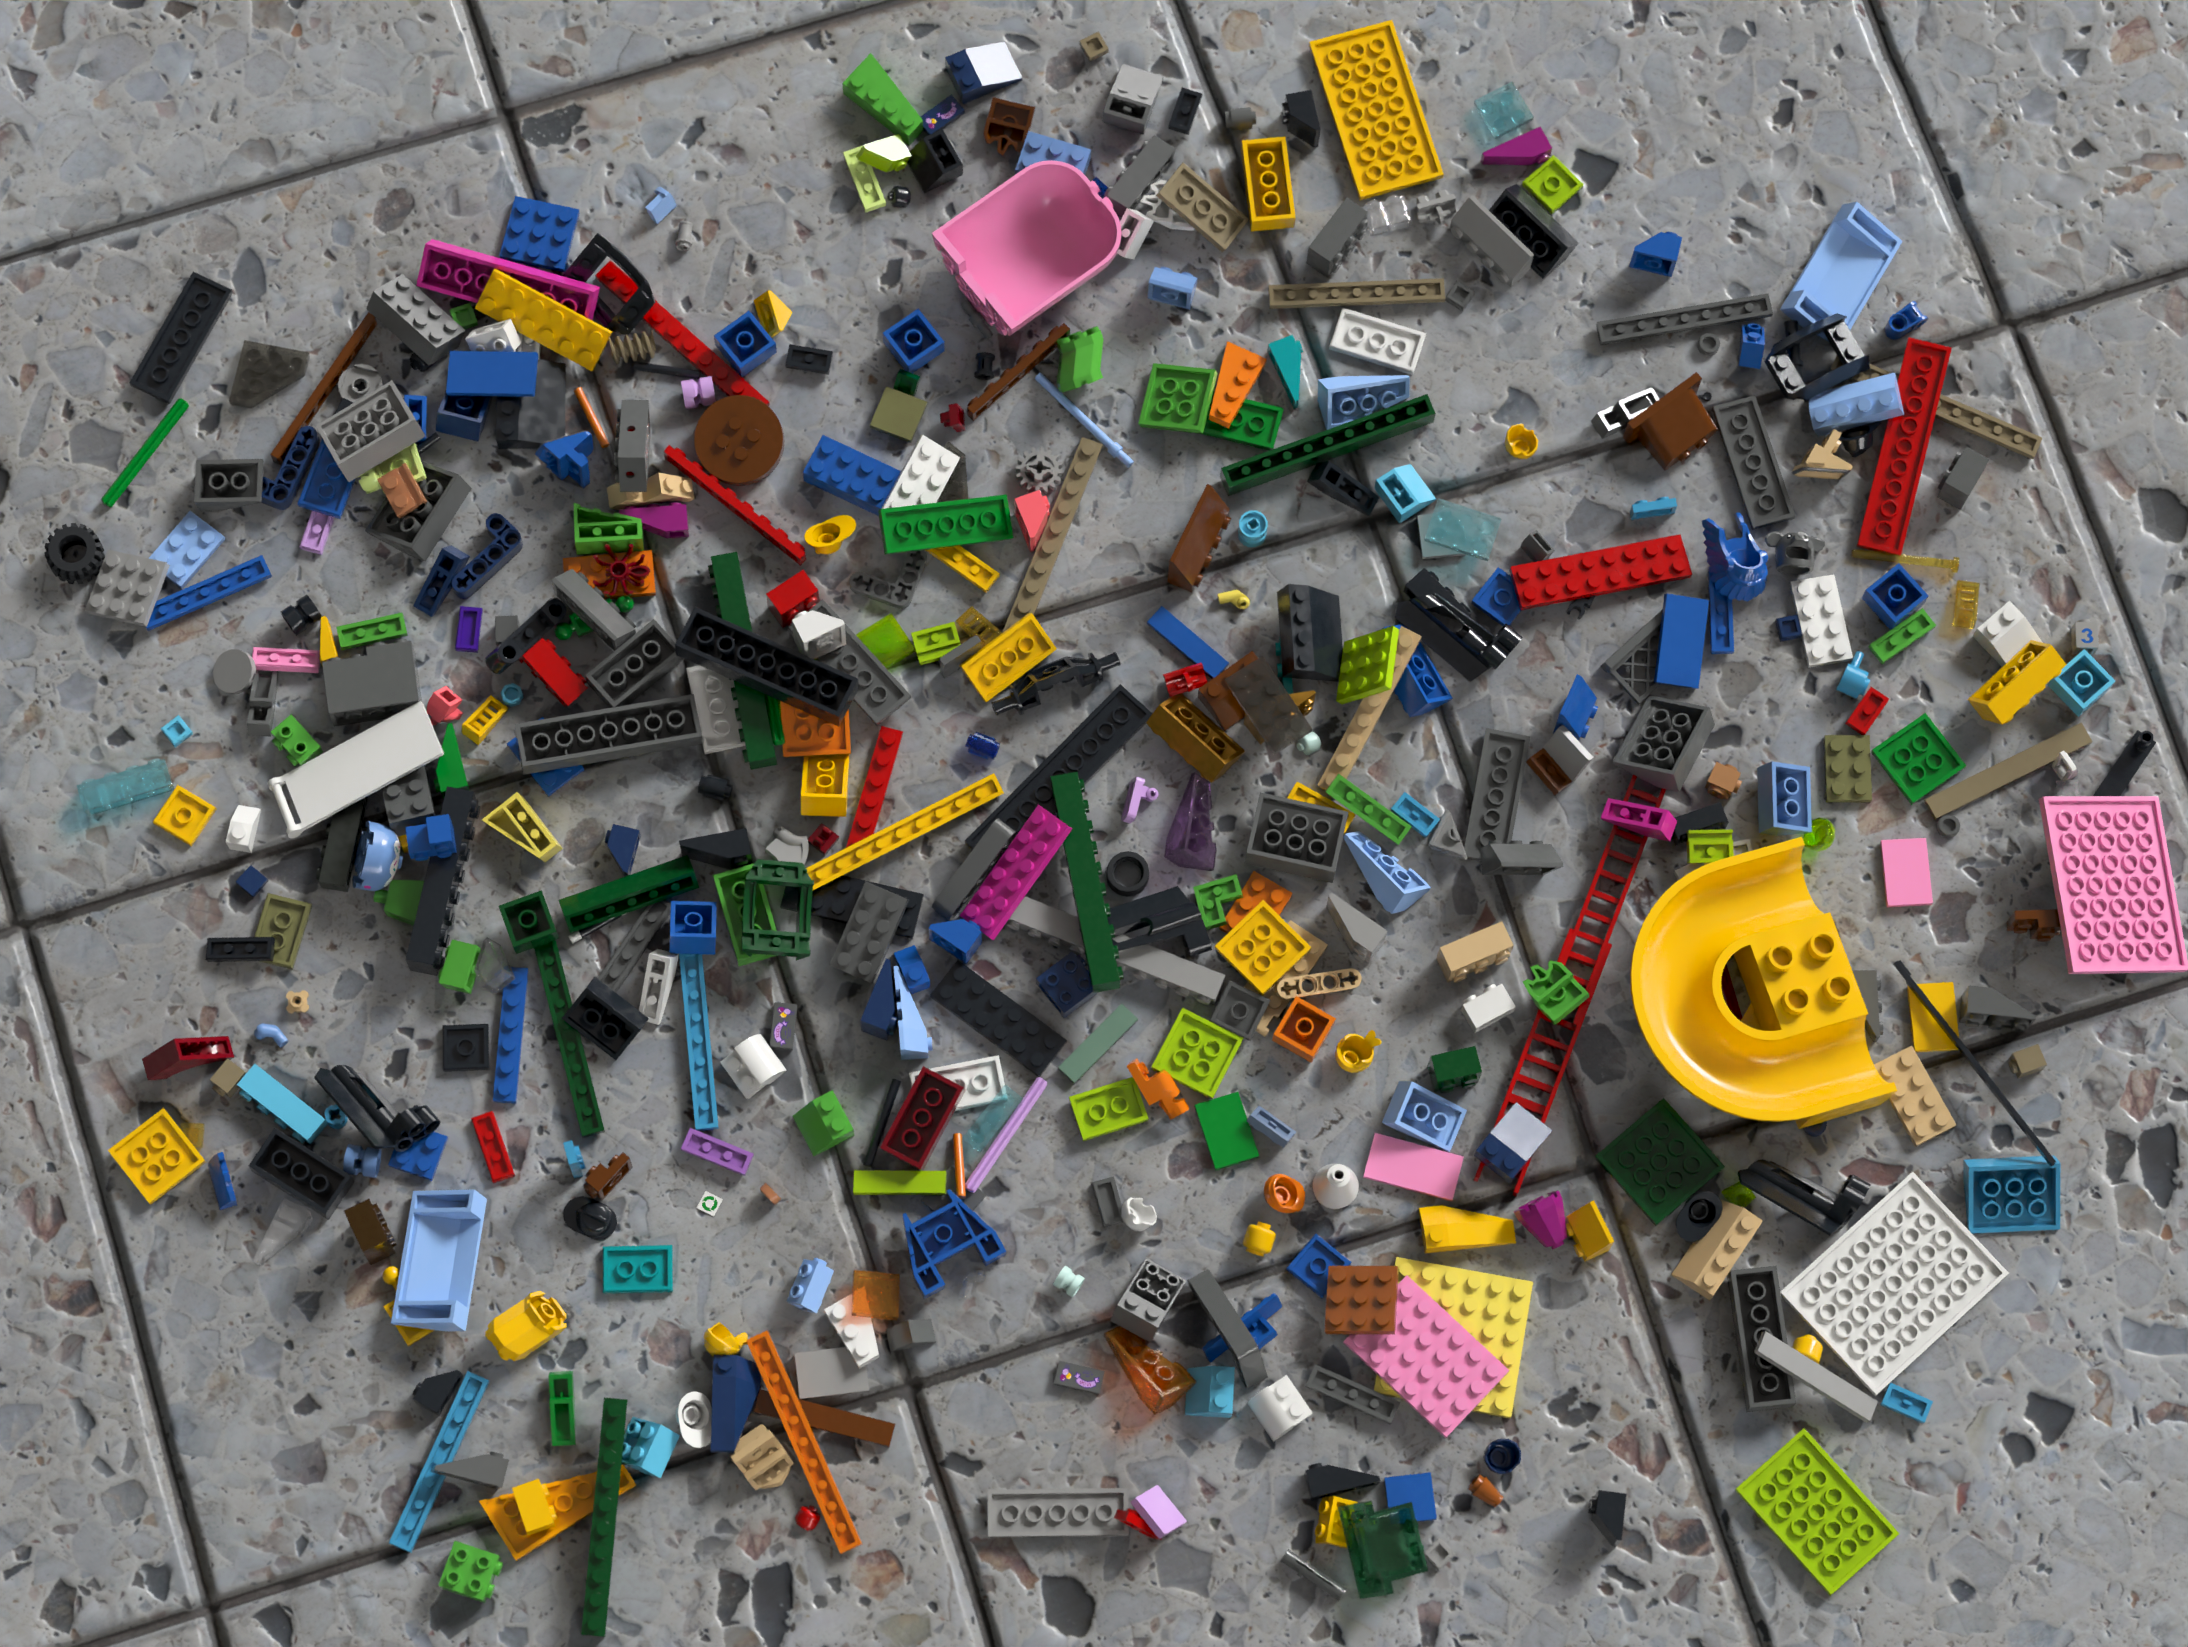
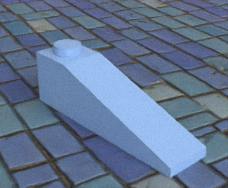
M1408 375L1338 376L1318 379V403L1325 428L1327 430L1409 398L1410 377Z
M1360 831L1347 833L1343 836L1376 899L1383 905L1386 911L1391 914L1405 911L1431 889L1414 870L1409 868L1407 871L1398 865L1397 862L1399 860L1396 857H1390L1380 852L1381 847Z
M894 966L901 1060L929 1058L928 1051H933L932 1037H927L926 1028L898 966Z

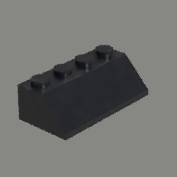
M1518 184L1506 188L1489 209L1534 254L1531 268L1542 279H1545L1566 260L1579 244Z

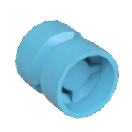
M1250 510L1241 516L1238 538L1244 546L1257 547L1264 542L1268 528L1266 517L1256 510Z

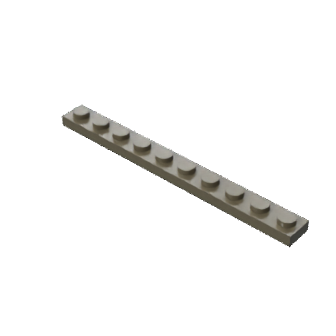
M1836 356L1829 372L1843 366L1838 356ZM1870 364L1868 371L1861 372L1848 379V381L1856 383L1891 373ZM1940 394L1935 418L2030 459H2034L2043 439L2042 437Z
M1084 437L1081 438L1003 632L1028 613L1035 615L1103 444Z

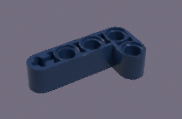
M304 426L298 431L275 481L263 477L262 486L266 487L262 491L263 504L278 510H286L292 504L320 445L318 433L312 426ZM298 455L305 456L302 461L297 462L294 460ZM291 474L295 475V478L293 480H285L286 476ZM277 495H286L283 500H276Z
M494 513L486 519L488 534L494 541L455 575L452 580L454 593L460 599L471 597L514 558L523 547L521 534L501 514ZM495 523L502 524L501 528L497 530L492 529L491 526ZM510 538L517 539V542L513 545L506 543ZM494 553L501 554L499 559L493 560L490 558ZM477 568L485 569L484 573L480 575L475 574L474 571ZM461 584H462L463 586L467 585V587H466V588H464V587H459V585H461Z

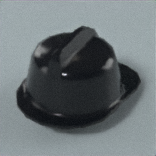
M1881 421L1847 429L1838 440L1842 442L1845 450L1852 457H1857L1872 447L1873 431L1881 424Z
M1704 1191L1686 1201L1676 1219L1677 1233L1682 1239L1689 1242L1699 1241L1709 1232L1722 1214L1723 1207L1719 1197L1712 1192Z
M585 1196L575 1197L564 1208L563 1217L566 1225L573 1231L591 1239H606L616 1229L617 1218L614 1211L607 1205Z

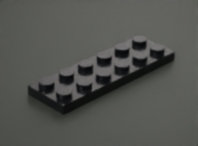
M193 271L129 382L130 386L170 404L233 294L232 289Z
M842 875L813 890L811 916L847 924L865 884V880ZM867 881L909 900L895 935L913 939L924 894ZM785 886L780 905L781 909L797 912L799 887Z
M959 960L956 961L930 995L932 999L1038 1077L1043 1074L1067 1043L1064 1037Z

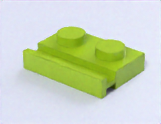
M955 622L911 633L919 665L938 661L942 656L961 645Z
M1733 829L1687 830V863H1712L1734 856Z

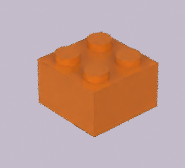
M1296 996L1274 1032L1272 1041L1312 1063L1332 1030L1336 1018Z

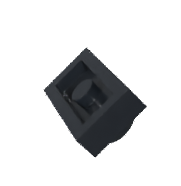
M1181 88L1168 129L1189 135L1203 93Z
M789 344L785 366L790 369L829 375L833 351Z

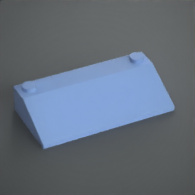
M1858 202L1842 204L1780 310L1791 320H1797L1798 325L1802 327L1838 313L1847 316L1844 321L1850 330L1903 241ZM1824 332L1817 334L1819 337L1828 341Z
M476 1190L413 1191L391 1320L393 1325L438 1331H466L487 1199Z

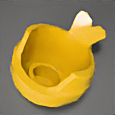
M1370 1030L1365 1038L1357 1034H1348L1340 1040L1336 1047V1061L1347 1072H1362L1372 1063L1374 1047L1380 1045L1382 1041L1379 1038H1375L1376 1033L1373 1030Z
M720 1322L708 1328L703 1335L705 1349L713 1357L714 1355L737 1354L742 1349V1346L747 1344L746 1340L748 1339L745 1332L734 1337Z

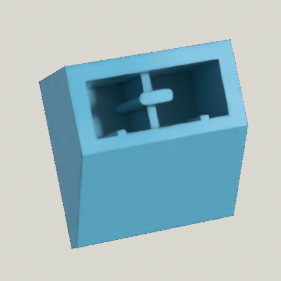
M1411 464L1394 468L1376 479L1375 491L1399 524L1436 500Z
M632 1417L624 1434L622 1464L645 1474L661 1478L680 1435L661 1424Z

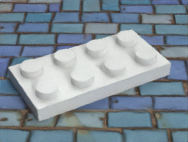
M920 436L881 509L936 503L960 457L926 436Z
M1835 575L1791 581L1790 588L1796 615L1799 617L1808 668L1852 661L1853 655Z

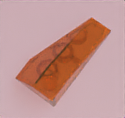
M1118 1326L1104 1333V1338L1137 1395L1154 1415L1171 1408L1196 1384V1380L1181 1364L1176 1361L1174 1363L1163 1357V1352L1158 1349L1154 1351L1145 1345V1340L1123 1327Z

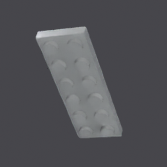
M1128 1488L987 1490L988 1538L1129 1536V1526L1114 1518L1117 1509L1124 1511L1128 1509Z

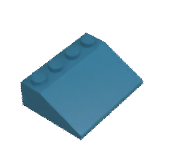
M2052 1155L2056 1160L2055 1165L2050 1167L2043 1156L1964 1159L1963 1183L1968 1230L1971 1233L2060 1229L2061 1163L2056 1156Z

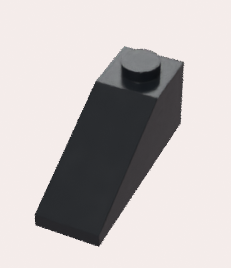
M1331 461L1316 463L1307 480L1308 483L1323 494L1367 516L1371 515L1380 498Z
M1322 1463L1309 1465V1469L1305 1470L1304 1473L1311 1501L1380 1483L1379 1476L1332 1465L1322 1466Z

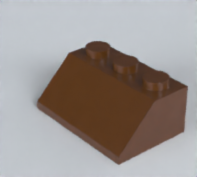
M1253 651L1198 689V698L1224 731L1243 719L1246 711L1260 700L1278 694V690L1266 667Z

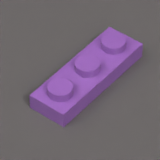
M692 1128L689 1129L681 1147V1150L743 1176L746 1175L754 1157V1154Z

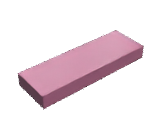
M253 647L252 658L255 662L256 670L319 673L320 650Z

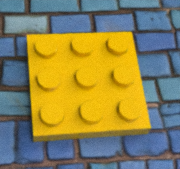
M1264 900L1214 947L1262 996L1311 950V946Z
M164 1108L108 1150L150 1205L206 1163Z

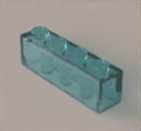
M153 759L146 765L140 767L133 765L126 768V771L120 773L110 772L105 774L103 778L97 780L87 779L82 784L77 785L83 810L87 817L171 792L175 789L165 759Z

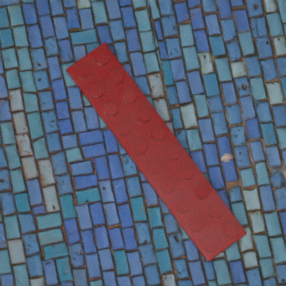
M1911 337L1907 340L1897 381L1904 415L1890 418L1887 421L1857 547L1901 557L1950 358L1951 347Z

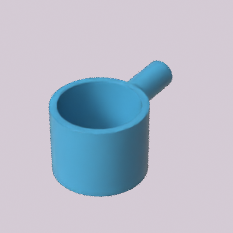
M1860 651L1855 653L1851 664L1848 663L1836 689L1855 699L1858 698L1859 694L1864 695L1870 683V679L1867 678L1869 672L1859 668L1864 654Z

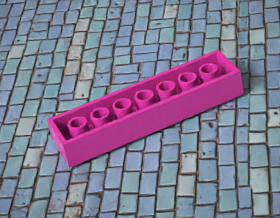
M434 239L425 244L416 286L478 303L493 270L497 269L593 321L600 290L599 286Z

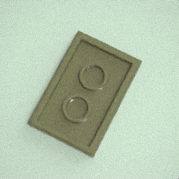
M267 893L254 937L275 938L273 961L260 962L293 970L312 904Z

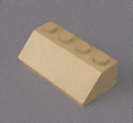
M1721 1200L1723 1210L1719 1220L1701 1240L1691 1244L1671 1274L1709 1301L1763 1222V1220L1745 1208Z

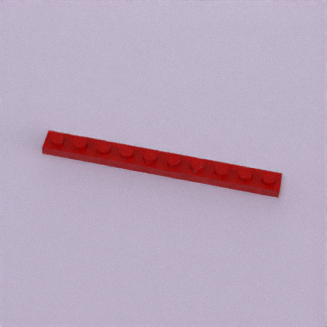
M611 260L595 275L596 279L624 304L638 289L634 281ZM657 301L642 318L647 325L706 377L712 376V382L727 396H750L759 399L768 406L770 405V402Z

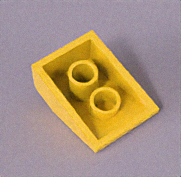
M850 754L804 756L801 815L846 817Z

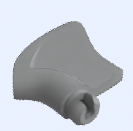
M779 826L778 830L775 829L773 831V836L776 839L767 846L765 852L776 861L798 862L805 865L809 850L807 836H796Z

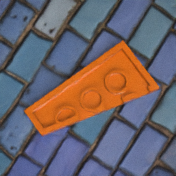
M1227 341L1209 420L1226 428L1230 427L1266 365V358Z

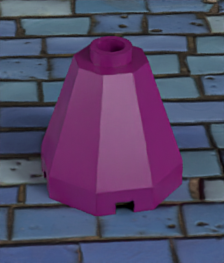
M1559 1190L1547 1193L1548 1197L1546 1198L1540 1196L1514 1211L1517 1220L1545 1248L1551 1246L1552 1250L1565 1244L1563 1240L1568 1237L1563 1199Z

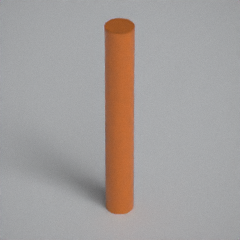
M582 387L576 388L574 393L601 447H608L610 444Z
M955 1133L953 1134L956 1195L960 1199H965L962 1134Z

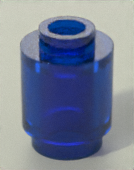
M976 731L974 735H969L965 746L969 748L968 752L986 760L989 758L994 760L1000 743L996 742L995 738Z

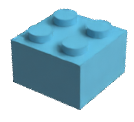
M2084 649L2062 669L2059 676L2051 679L2047 685L2079 717L2111 689L2115 680Z

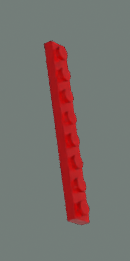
M668 445L663 451L664 457L668 462L687 477L692 478V481L800 566L805 562V548L796 541L793 543L788 539L786 532L780 528L775 529L770 525L771 521L762 514L759 516L748 502L744 501L742 503L737 499V495L733 490L723 488L720 485V481L712 474L708 476L702 471L703 468L697 462H690L685 458L686 454L677 447L674 449Z

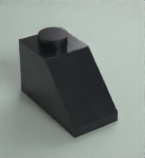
M458 1370L425 1378L423 1383L419 1382L412 1393L414 1395L413 1400L418 1405L440 1416L463 1378V1374Z

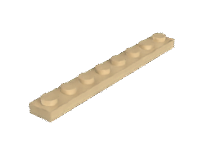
M1401 626L1398 635L1391 690L1363 698L1318 783L1319 787L1326 790L1337 774H1340L1345 779L1348 778L1422 636Z

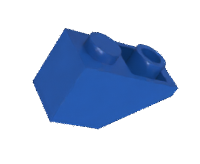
M1754 323L1742 324L1738 366L1760 369L1765 348L1764 327Z

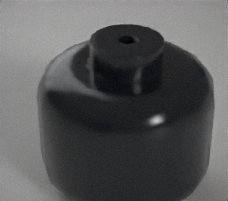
M894 186L891 192L888 193V200H891L893 207H907L911 201V192L907 187Z
M416 353L410 355V365L414 370L419 369L421 372H425L433 365H428Z

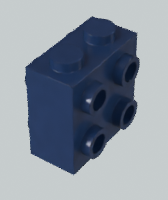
M1073 951L1036 978L1037 986L1063 1018H1066L1097 994L1093 993L1089 971L1085 968L1087 966L1085 960L1080 955L1076 956Z

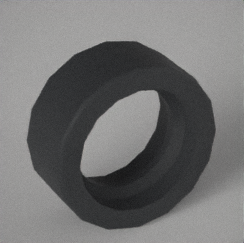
M1131 851L1120 852L1113 856L1108 863L1106 871L1107 883L1112 891L1118 895L1126 897L1135 896L1147 886L1150 872L1144 857ZM1126 861L1134 862L1141 870V878L1138 883L1129 887L1119 884L1114 875L1116 867Z

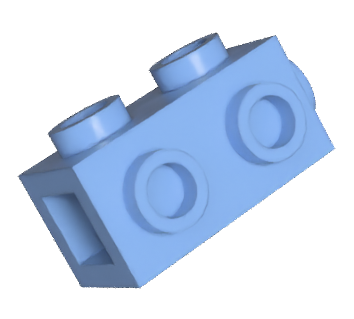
M814 1258L813 1261L803 1259L786 1302L802 1311L817 1313L834 1270L827 1267V1262L821 1259Z

